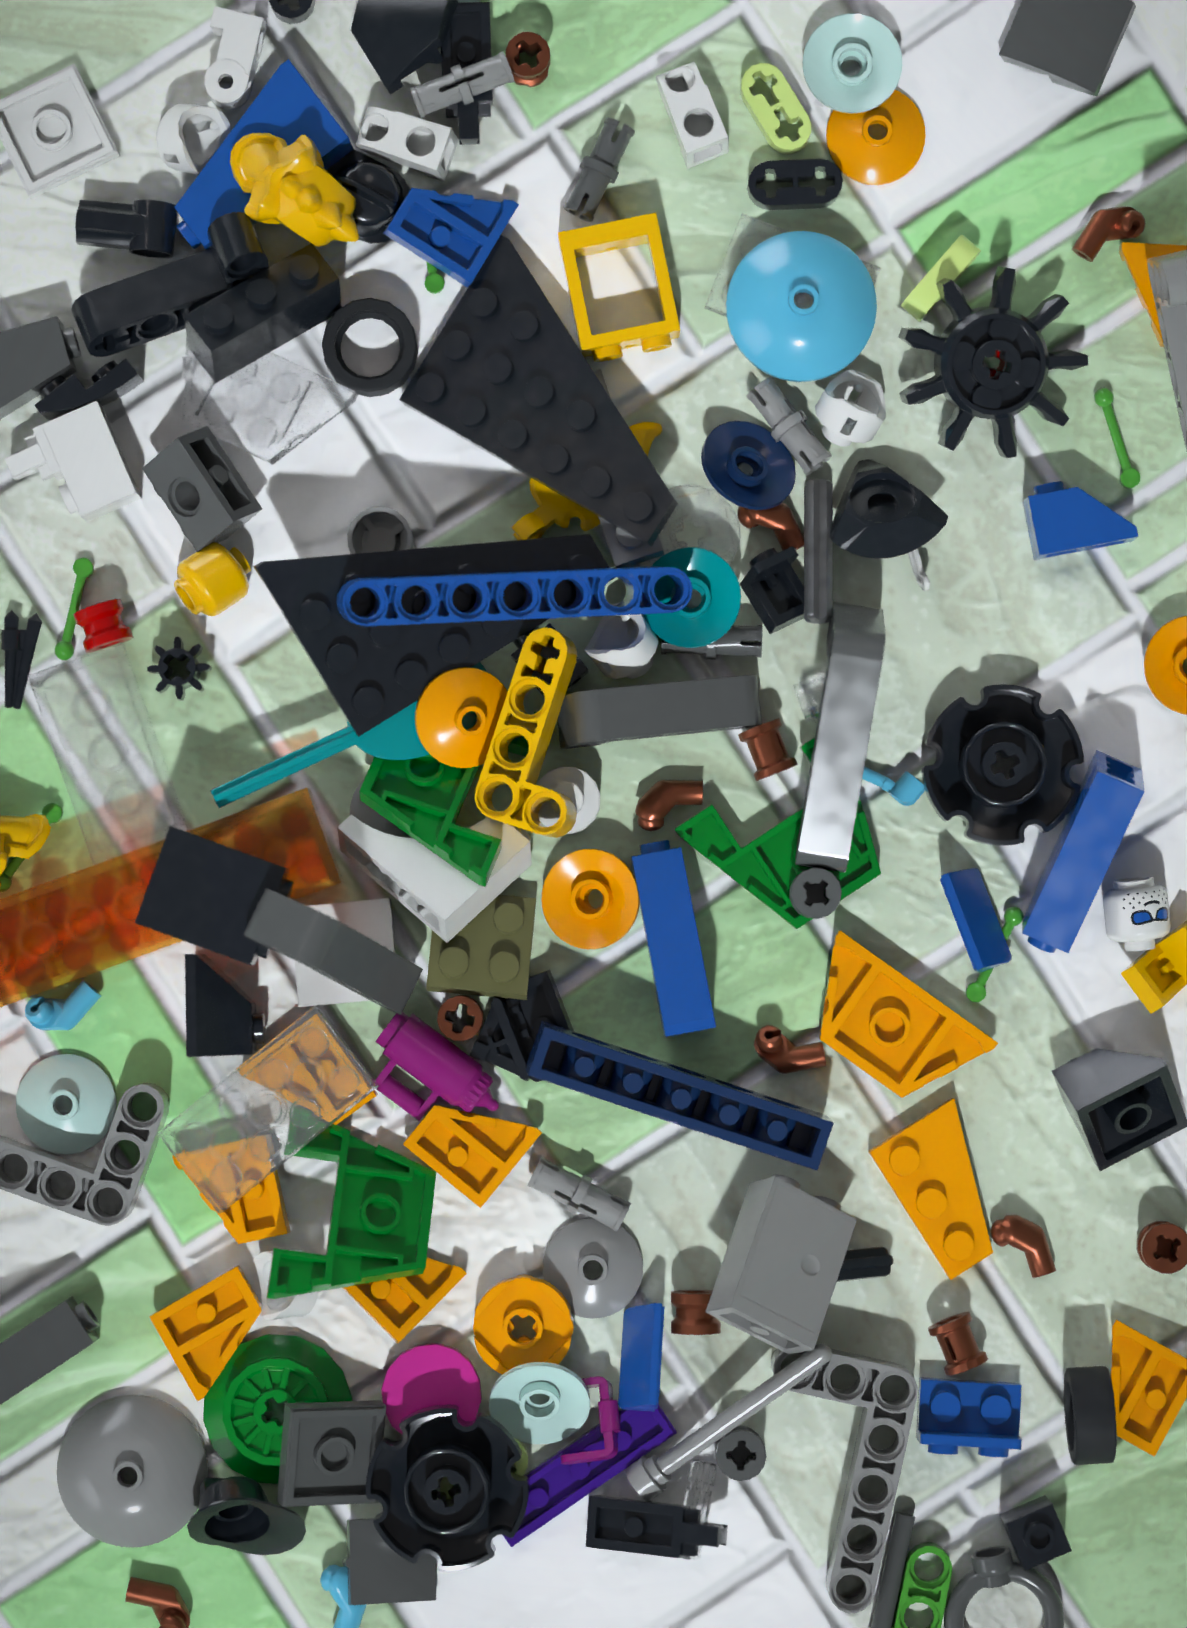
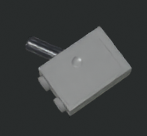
M775 1174L770 1178L749 1183L706 1313L787 1354L814 1350L836 1282L886 1277L891 1272V1265L894 1264L893 1256L889 1255L885 1247L847 1250L857 1219L840 1211L841 1205L838 1202L823 1196H812L800 1190V1184L796 1180L784 1175Z

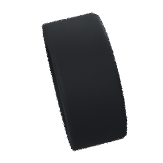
M375 298L353 300L338 309L325 327L322 340L325 364L335 381L353 394L366 397L387 395L404 385L415 369L418 346L414 327L405 313L388 301ZM373 318L384 321L393 328L399 338L400 351L398 360L390 370L379 376L366 377L356 374L347 367L342 359L341 343L343 335L351 325L359 320Z
M1106 1366L1067 1368L1064 1375V1414L1071 1461L1075 1465L1113 1463L1116 1457L1117 1427L1114 1392L1109 1369Z

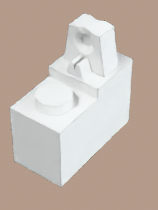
M98 401L32 428L34 434L25 438L28 448L5 458L10 473L15 480L37 472L40 473L43 481L55 477L58 481L64 478L66 484L59 486L64 503L70 514L79 512L86 522L142 499L106 413Z

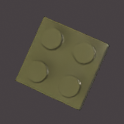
M498 895L448 943L432 930L426 984L427 991L527 1000L536 898Z

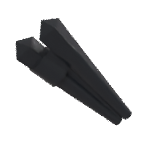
M11 610L4 617V630H1V650H5V707L21 709L42 621L36 613L28 619L26 630H18L19 617Z

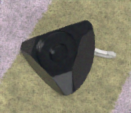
M866 459L859 461L853 469L837 507L830 538L839 547L867 558H891L908 553L916 581L921 589L926 591L930 588V580H928L925 574L918 548L929 542L940 532L947 523L948 515L926 494L892 469L873 460Z

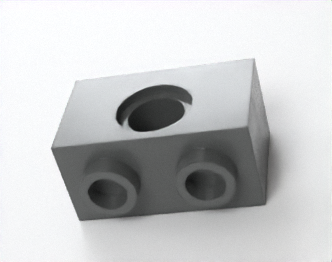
M208 426L176 438L142 468L152 483L155 492L162 498L180 525L183 534L189 539L197 552L213 542L219 543L226 540L263 509Z

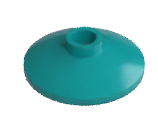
M685 547L666 553L652 565L680 569L691 580L693 590L701 594V603L696 608L684 607L680 611L673 613L643 614L650 628L657 636L678 647L699 648L716 642L731 629L740 610L741 590L734 571L723 558L706 549ZM668 575L659 578L654 588L658 601L667 603L675 595L676 587L672 578Z

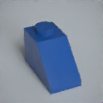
M1063 481L1033 487L1034 495L1028 496L1023 501L1034 560L1128 543L1139 537L1135 525L1079 487L1064 489Z

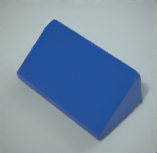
M970 868L941 875V884L973 969L981 973L1010 962L1012 955L980 871L977 868Z
M662 1303L630 1307L624 1312L618 1398L619 1408L623 1410L655 1412V1409L658 1408L664 1306H662Z

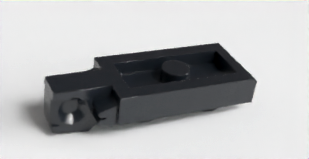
M490 2L458 3L444 43L441 46V56L444 59L441 62L442 76L451 73L450 68L460 64L461 68H465L492 57ZM493 89L473 96L474 102L464 105L460 101L446 107V118H458L460 145L480 144L479 117H491Z
M591 1495L589 1496L585 1547L680 1559L686 1556H698L699 1545L709 1547L727 1545L728 1525L702 1522L701 1509L690 1508L688 1505Z

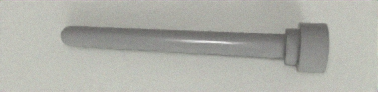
M817 1344L814 1350L804 1353L660 1457L656 1455L650 1458L642 1456L626 1468V1475L634 1490L645 1501H651L667 1489L666 1483L671 1480V1473L829 1362L832 1356L830 1347L826 1344Z

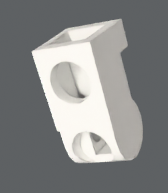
M214 6L210 27L214 35L221 36L216 62L207 69L204 76V86L210 99L217 107L224 110H235L242 107L251 95L267 25L263 17Z
M691 62L656 76L659 92L680 144L687 169L729 153L727 132L708 86L704 84L696 64Z
M371 106L367 109L355 146L372 156L424 172L428 177L445 182L459 140L450 127L399 111L392 112Z

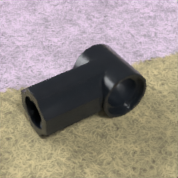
M80 200L75 222L76 243L84 246L128 249L131 254L143 257L172 258L174 255L178 212L174 208L175 204L156 200H136L133 204Z

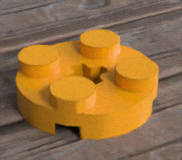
M522 1274L498 1282L482 1297L475 1311L473 1325L476 1349L486 1364L503 1375L516 1366L531 1362H548L559 1365L570 1348L575 1323L567 1299L554 1285L543 1279ZM515 1315H519L521 1318H525L528 1315L533 1317L535 1322L532 1328L537 1333L535 1337L530 1339L528 1336L522 1335L518 1339L515 1338L511 1333L515 1327L511 1318Z

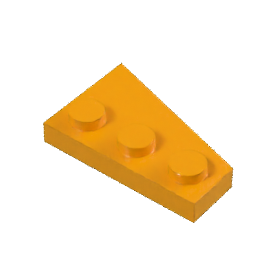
M954 1098L949 1099L868 1151L950 1280L993 1254Z

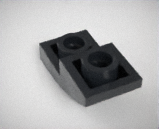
M124 359L119 364L113 360L101 367L91 377L94 384L88 389L84 387L74 374L67 380L63 376L54 379L41 390L39 395L42 397V400L34 406L47 420H51L95 401L104 406L130 392L144 381L127 359Z

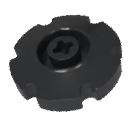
M1000 684L985 686L980 690L981 700L978 705H971L963 697H960L945 708L937 717L925 740V746L934 750L936 760L933 765L925 766L921 769L922 780L932 807L943 821H948L954 816H959L965 821L964 837L987 845H1016L1025 841L1024 831L1029 825L1037 827L1041 833H1047L1056 827L1069 813L1081 789L1079 784L1071 780L1069 772L1073 765H1079L1084 762V754L1079 735L1069 717L1062 709H1058L1052 714L1044 713L1039 706L1042 697L1039 692L1016 685ZM996 752H999L1002 758L1011 757L1014 761L1015 766L1008 769L1010 777L1008 779L1005 778L1002 772L994 774L991 770L990 765L997 761Z
M450 1404L426 1407L403 1418L399 1424L403 1438L398 1441H392L385 1437L381 1440L371 1459L366 1478L367 1499H375L383 1507V1511L377 1514L373 1521L381 1538L394 1552L411 1563H416L419 1557L424 1554L432 1555L437 1561V1569L439 1571L468 1569L494 1557L496 1547L492 1539L497 1535H505L509 1538L514 1537L526 1512L530 1487L529 1477L517 1475L512 1468V1465L521 1459L522 1451L509 1431L497 1420L483 1412H480L473 1421H464L459 1416V1407ZM442 1477H448L450 1484L460 1485L457 1487L453 1499H448L445 1492H437L436 1489L439 1487Z

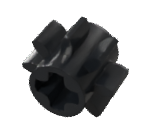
M175 637L174 648L168 651L156 645L154 649L161 658L158 665L147 667V671L153 674H160L163 679L156 687L159 693H163L170 686H173L177 699L184 701L185 689L193 686L201 692L205 690L198 679L201 672L211 671L212 666L206 663H199L196 659L203 650L201 645L193 646L188 652L184 650V643L180 637ZM188 657L190 661L187 663L186 668L190 675L185 680L179 676L171 680L169 677L172 675L173 669L169 666L170 661L176 658L182 662Z

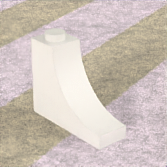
M352 814L337 827L340 851L446 943L532 865L531 839L526 830L489 817L468 828L501 839V851L486 887L475 883L414 838L399 837L381 832L361 822Z

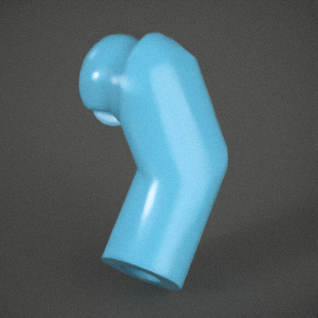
M82 980L67 999L44 998L42 996L31 998L25 1006V1016L32 1026L40 1030H71L102 995L89 983Z
M335 1564L329 1565L322 1572L320 1582L325 1591H330L331 1596L339 1606L333 1628H359L367 1604H348V1567H340Z

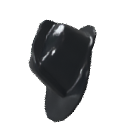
M353 149L326 171L356 199L353 218L359 233L358 240L370 244L388 242L391 238L383 234L410 188L406 180L395 170Z
M244 1476L224 1479L205 1478L200 1485L198 1511L190 1518L187 1525L189 1536L199 1543L218 1545L256 1555H273L291 1550L302 1542L306 1533L304 1520L296 1512L270 1503L262 1486L253 1478Z

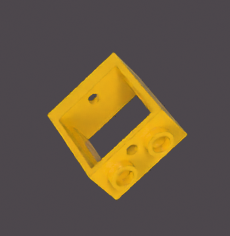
M656 212L558 232L562 264L580 351L583 356H593L594 362H606L621 358L623 356L622 349L642 346L643 352H655L671 347V339L680 337V325ZM648 243L664 321L592 335L576 258Z

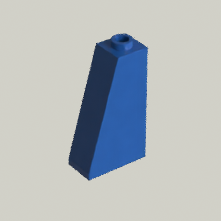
M289 59L279 66L174 208L183 219L182 222L176 225V228L193 250L201 245L205 250L210 249L207 232L211 223L218 217L231 212L245 213L244 209L250 200L251 194L245 193L233 176L230 165L231 151L241 137L251 133H269L283 138L289 146L301 135H306L314 142L320 152L325 170L353 150L349 137ZM250 218L253 225L258 222Z
M1096 750L1081 783L1079 795L1068 813L1024 915L1022 934L1029 936L1027 941L1031 945L1049 953H1054L1056 948L1069 953L1145 792L1142 769Z
M669 840L639 845L641 855L631 856L638 889L663 1034L667 1037L716 1028L682 848L671 849Z

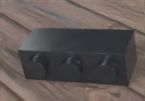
M310 243L185 314L184 321L188 348L212 380L217 383L332 317L342 307L339 277L314 245Z

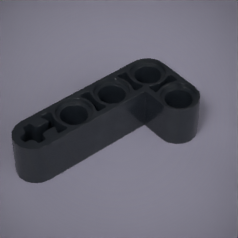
M231 212L220 216L208 228L207 235L210 249L89 291L76 299L71 311L88 352L95 357L110 356L185 329V314L268 268L267 256L250 218L243 212Z

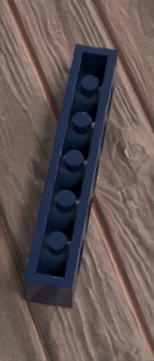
M544 1021L540 1023L525 1068L529 1076L818 1171L834 1124L827 1115Z

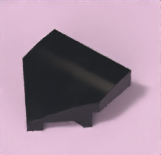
M358 0L351 32L390 95L404 86L401 82L403 78L426 63L439 64L444 61L437 48L444 43L458 5L457 0Z
M550 970L529 977L527 1000L493 998L492 1007L480 1035L473 1045L470 1056L503 1068L520 1076L519 1078L525 1081H542L541 1079L529 1076L525 1069L541 1021L574 1031Z

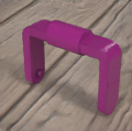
M601 1376L582 1378L587 1389L599 1387L600 1431L604 1436L605 1449L562 1455L561 1464L563 1465L612 1459L618 1452L617 1433L621 1431L618 1400H613L611 1383Z

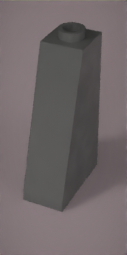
M57 316L0 332V420L39 396L41 390L54 379L60 376L66 379L77 372L73 358L81 356V351L73 327L65 329L64 324Z
M72 1296L0 1343V1405L99 1339L95 1329L100 1327V1324L86 1302L82 1301L77 1304Z

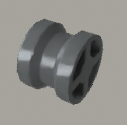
M812 868L802 871L794 878L790 885L789 898L793 908L799 914L806 918L819 919L829 916L837 909L841 901L842 890L839 881L831 872L825 869Z
M737 1426L716 1441L715 1456L717 1465L722 1473L730 1479L737 1481L750 1480L763 1469L767 1457L765 1446L759 1434L750 1427Z

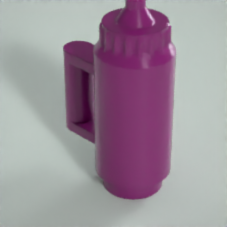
M403 1012L401 1015L396 1013L375 1041L385 1049L382 1054L388 1057L390 1061L373 1082L372 1086L419 1122L438 1096L450 1105L459 1106L466 1112H471L475 1106L486 1107L491 1111H496L499 1108V1102L493 1098L489 1088L494 1080L484 1071L483 1066L413 1013L410 1017ZM396 1065L432 1090L426 1101L390 1075Z

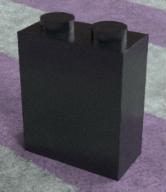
M170 826L135 923L246 964L255 965L258 956L266 959L271 949L245 937L243 934L265 889H270L290 898L294 882L287 879L290 871L288 868Z

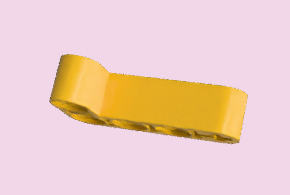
M543 627L534 630L527 636L523 644L476 786L475 802L480 812L491 819L536 834L557 838L564 836L572 830L577 816L575 805L564 794L538 786L536 783L576 664L577 651L575 644L569 637L552 628ZM543 646L547 648L553 646L560 650L558 658H549L547 660L541 656ZM535 670L541 674L553 677L551 684L537 677H532L533 671ZM540 688L545 696L544 705L540 711L530 715L524 709V698L530 690ZM524 736L529 745L528 754L521 762L512 763L508 756V746L516 737ZM507 784L512 790L513 799L507 809L498 812L492 804V794L500 785ZM555 800L560 807V817L553 826L546 828L540 822L539 810L546 801Z

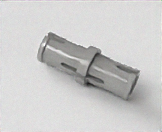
M502 51L498 55L465 68H461L460 64L450 68L451 73L419 86L410 87L409 89L418 113L423 118L427 114L460 101L464 105L474 102L473 96L515 81L507 58Z
M773 377L765 379L754 387L756 391L752 390L747 394L746 397L754 404L773 429L770 435L776 442L782 441L801 466L806 476L815 472L824 465L823 461L827 462L832 457L830 452L825 449L805 423L808 417L802 410L796 411L777 386Z
M541 1157L527 1185L567 1205V1211L573 1214L578 1211L616 1232L631 1205L630 1202L592 1184V1178L583 1175L581 1178Z

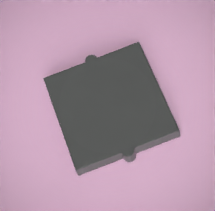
M375 1518L347 1520V1557L343 1559V1565L348 1567L349 1605L436 1600L437 1561L432 1555L424 1554L419 1557L416 1563H411L399 1556L385 1543L373 1524Z

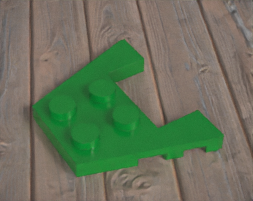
M524 736L516 737L510 742L508 752L526 757L528 754L529 745ZM430 754L408 760H386L374 757L359 791L360 801L475 883L486 887L501 851V839L455 824L479 766L471 768L451 767L439 762Z
M815 737L799 747L810 764ZM860 795L846 872L827 870L840 883L842 890L841 900L881 875ZM710 805L674 829L681 839L795 929L800 928L813 919L799 914L793 908L789 898L790 885L794 878L802 871L812 869V867L795 865L803 808L744 847L739 846L713 805Z
M293 1106L290 1115L285 1155L337 1163L326 1255L274 1248L266 1298L277 1299L423 1274L426 1267L436 1172L379 1144L377 1147L350 1135V1130L333 1124L331 1126L310 1116V1111L302 1107Z

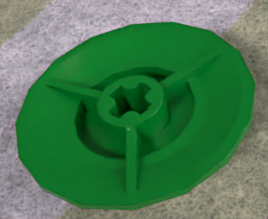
M266 1334L243 1342L238 1346L204 1397L203 1422L213 1449L233 1471L253 1478L258 1483L278 1484L283 1423L277 1417L268 1420L264 1413L270 1407L268 1399L274 1398L277 1403L284 1401L287 1403L353 1401V1397L342 1368L324 1348L297 1335Z

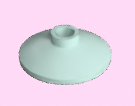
M848 13L828 19L812 33L804 50L802 64L807 86L822 104L838 112L856 114L867 112L880 106L892 95L901 77L903 61L899 43L888 27L868 15ZM847 60H854L860 65L861 71L854 76L847 75L842 69V64Z
M74 1054L54 1055L38 1062L22 1079L16 1096V1113L24 1133L40 1148L56 1154H75L95 1146L108 1133L117 1107L115 1089L106 1072L90 1059ZM61 1095L68 1096L73 1103L72 1110L66 1115L60 1114L55 1108V1101Z
M531 1362L516 1366L498 1378L490 1392L489 1410L491 1417L503 1425L520 1442L550 1444L572 1436L583 1426L590 1411V1395L583 1380L570 1369L554 1363Z

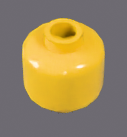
M213 542L178 564V579L174 581V587L182 602L192 613L196 615L202 612L207 616L214 617L248 594L249 583L246 575L251 572V568L244 555L236 547L228 550L223 545Z

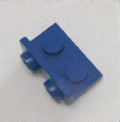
M919 1377L917 1440L920 1444H928V1452L935 1454H958V1446L978 1447V1455L1008 1457L1009 1449L1021 1450L1022 1439L1019 1436L1022 1385L1010 1382Z

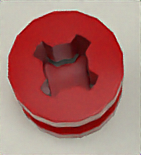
M121 599L97 603L73 614L76 624L84 629L86 637L83 645L86 653L104 650L133 638L131 628L124 625L121 617L124 610Z

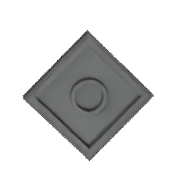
M381 1400L285 1403L277 1502L282 1507L378 1503L377 1500H369L366 1497V1478L371 1459L379 1443L384 1438L386 1404Z

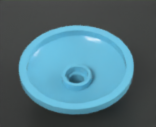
M810 231L782 233L766 239L754 247L737 266L730 281L726 299V316L729 330L741 353L755 367L766 374L792 382L821 380L840 372L851 364L862 352L871 336L877 311L874 284L860 258L842 242L830 236ZM801 292L809 294L813 300L812 306L807 309L798 308L794 303L795 295Z

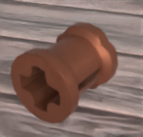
M522 32L515 35L509 41L506 48V58L514 81L517 85L535 87L548 77L550 66L549 46L540 35L533 32ZM525 52L529 57L537 54V66L531 68L527 63L519 66V54Z
M780 718L738 734L740 741L747 743L757 771L754 773L756 781L798 765L795 758L789 757L779 732V728L782 726Z
M455 996L447 999L441 1005L437 1015V1023L440 1031L447 1038L454 1041H465L480 1031L483 1025L484 1014L475 999L468 996ZM459 1004L467 1005V1014L475 1017L474 1024L464 1026L462 1032L454 1031V1022L447 1020L448 1011H456Z
M970 1312L953 1315L928 1327L930 1335L937 1337L947 1365L944 1367L946 1375L952 1376L968 1371L988 1360L986 1352L979 1350L969 1326L972 1320Z

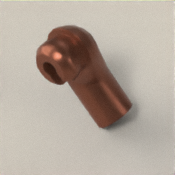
M1125 206L1096 211L1072 250L1081 258L1093 262L1105 241L1138 237L1145 228L1144 216L1134 208Z
M781 503L776 507L766 510L738 507L737 516L743 526L752 528L760 525L773 529L782 550L794 546L796 550L804 547L803 534L791 509L786 504Z
M660 780L656 782L638 800L635 809L636 815H638V825L646 831H657L663 827L664 817L675 805H702L703 781Z
M766 1025L758 1030L754 1040L755 1050L761 1059L779 1073L787 1074L826 1067L822 1042L795 1046L781 1034V1030L776 1026Z
M1006 1215L1004 1219L996 1220L991 1227L993 1241L1001 1247L1009 1244L1014 1248L1024 1251L1032 1278L1056 1271L1045 1233L1039 1225L1019 1215Z
M136 1577L130 1578L126 1602L152 1607L161 1625L159 1628H189L190 1611L179 1591L174 1586Z

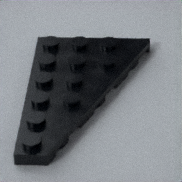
M500 235L472 284L465 291L399 400L410 409L652 547L678 503L576 345L557 312L548 301L515 246L507 237Z
M590 534L261 561L253 566L358 737L419 700L425 687L439 674L453 668L474 666L550 618L362 626L347 621L338 611L336 603L338 592L349 580L378 577L610 568ZM568 579L562 580L554 589L556 603L560 607L565 608L574 602L576 598L574 584ZM511 582L503 593L504 603L511 610L520 608L526 601V590L520 582ZM467 583L459 585L453 592V605L458 611L466 612L476 602L475 590ZM417 585L408 587L401 598L403 609L410 615L421 611L426 601L425 593ZM363 587L353 592L350 598V607L355 615L358 617L366 616L374 608L375 598L369 589Z

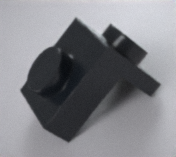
M794 546L777 553L775 548H771L754 557L749 562L751 569L740 583L741 588L769 634L804 619V586L791 566L799 555Z

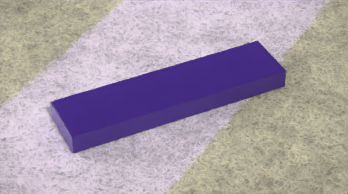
M658 1404L655 1412L619 1409L621 1431L617 1433L618 1452L614 1458L578 1464H561L562 1455L605 1449L604 1436L601 1434L599 1423L523 1475L529 1477V1498L523 1521L514 1537L509 1538L503 1535L510 1547L519 1543L642 1456H645L677 1434L676 1428Z

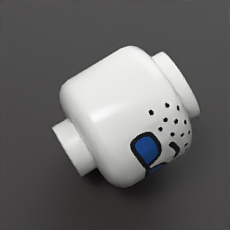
M1135 877L1113 881L1114 888L1108 890L1103 896L1107 937L1116 942H1124L1125 951H1143L1156 948L1155 939L1166 936L1171 928L1167 890L1163 886L1154 884L1153 877Z

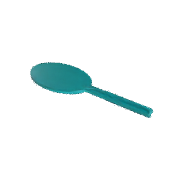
M480 662L472 666V668L486 671ZM418 700L359 737L356 736L347 721V727L210 790L218 808L354 745H357L358 748L371 756L386 760H408L429 755L422 746L416 732L415 710ZM474 711L467 712L462 718V725L465 729L472 728L477 722V715Z

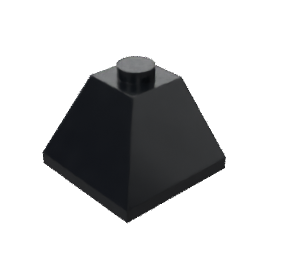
M185 954L186 1057L256 1054L257 1044H265V1014L256 1013V1003L206 954Z
M1096 1048L1052 1071L1063 1102L1099 1171L1187 1127L1185 1113L1170 1071L1163 1058Z

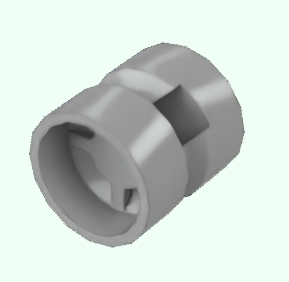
M371 507L360 512L351 522L347 533V544L351 554L415 549V538L407 520L398 511L388 507Z

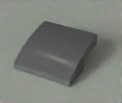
M1022 0L1001 47L999 56L1004 62L1048 75L1052 83L1097 97L1136 5L1130 0Z

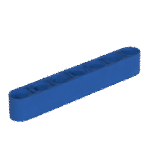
M665 566L378 577L349 580L339 590L336 603L342 617L353 624L383 626L673 613L687 606L691 599L693 588L691 580L685 572L678 568ZM668 575L675 583V595L669 602L661 603L655 596L654 588L659 578ZM618 577L625 584L626 595L621 603L612 606L605 599L604 589L609 580ZM568 579L576 588V598L570 606L562 608L554 599V589L559 582ZM518 581L526 590V601L520 608L511 610L504 603L503 593L507 585ZM467 583L475 590L476 602L470 610L460 612L453 605L452 596L459 585ZM417 585L425 593L426 601L421 611L410 615L403 609L401 598L408 587ZM366 587L373 593L375 605L368 615L358 617L351 610L350 598L357 589Z

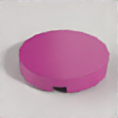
M441 1343L417 1345L402 1352L388 1368L381 1388L382 1402L386 1404V1416L391 1426L402 1435L403 1433L399 1427L401 1420L415 1411L436 1405H457L461 1419L470 1422L476 1419L482 1400L480 1378L473 1363L458 1349Z

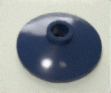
M730 421L717 426L704 441L701 460L703 470L709 482L725 499L743 508L766 510L778 506L788 497L795 484L796 471L793 459L786 446L781 441L776 442L770 435V431L757 424L745 421Z

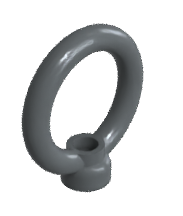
M1005 1546L989 1547L971 1554L973 1570L965 1575L954 1587L947 1601L944 1614V1628H964L966 1608L972 1597L982 1588L1001 1587L1010 1582H1015L1028 1588L1038 1598L1044 1614L1043 1628L1064 1627L1063 1607L1054 1586L1043 1574L1034 1568L1025 1571L1020 1563L1013 1562L1011 1550Z

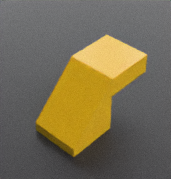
M1187 920L1155 944L1156 948L1142 953L1121 973L1150 1014L1165 1006L1187 985Z

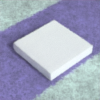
M75 64L0 99V139L30 199L120 156Z
M391 898L308 905L342 922L395 953ZM294 960L299 1007L370 1001Z

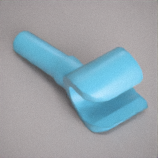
M864 766L862 779L881 787L882 790L888 792L897 802L904 806L913 805L925 791L924 785L907 771L895 783L888 776H884Z

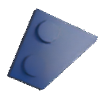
M411 188L383 234L468 288L519 204L507 199L498 202L474 199V195L458 193L441 195L434 190Z

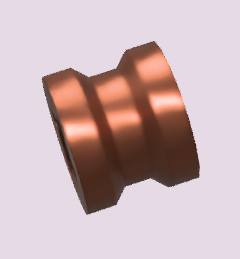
M1155 1221L1147 1224L1140 1231L1136 1243V1250L1140 1260L1147 1267L1162 1274H1172L1180 1271L1187 1265V1233L1181 1227L1167 1221Z
M713 1290L671 1291V1303L676 1307V1317L671 1321V1333L681 1335L721 1333V1322L716 1317L706 1313Z

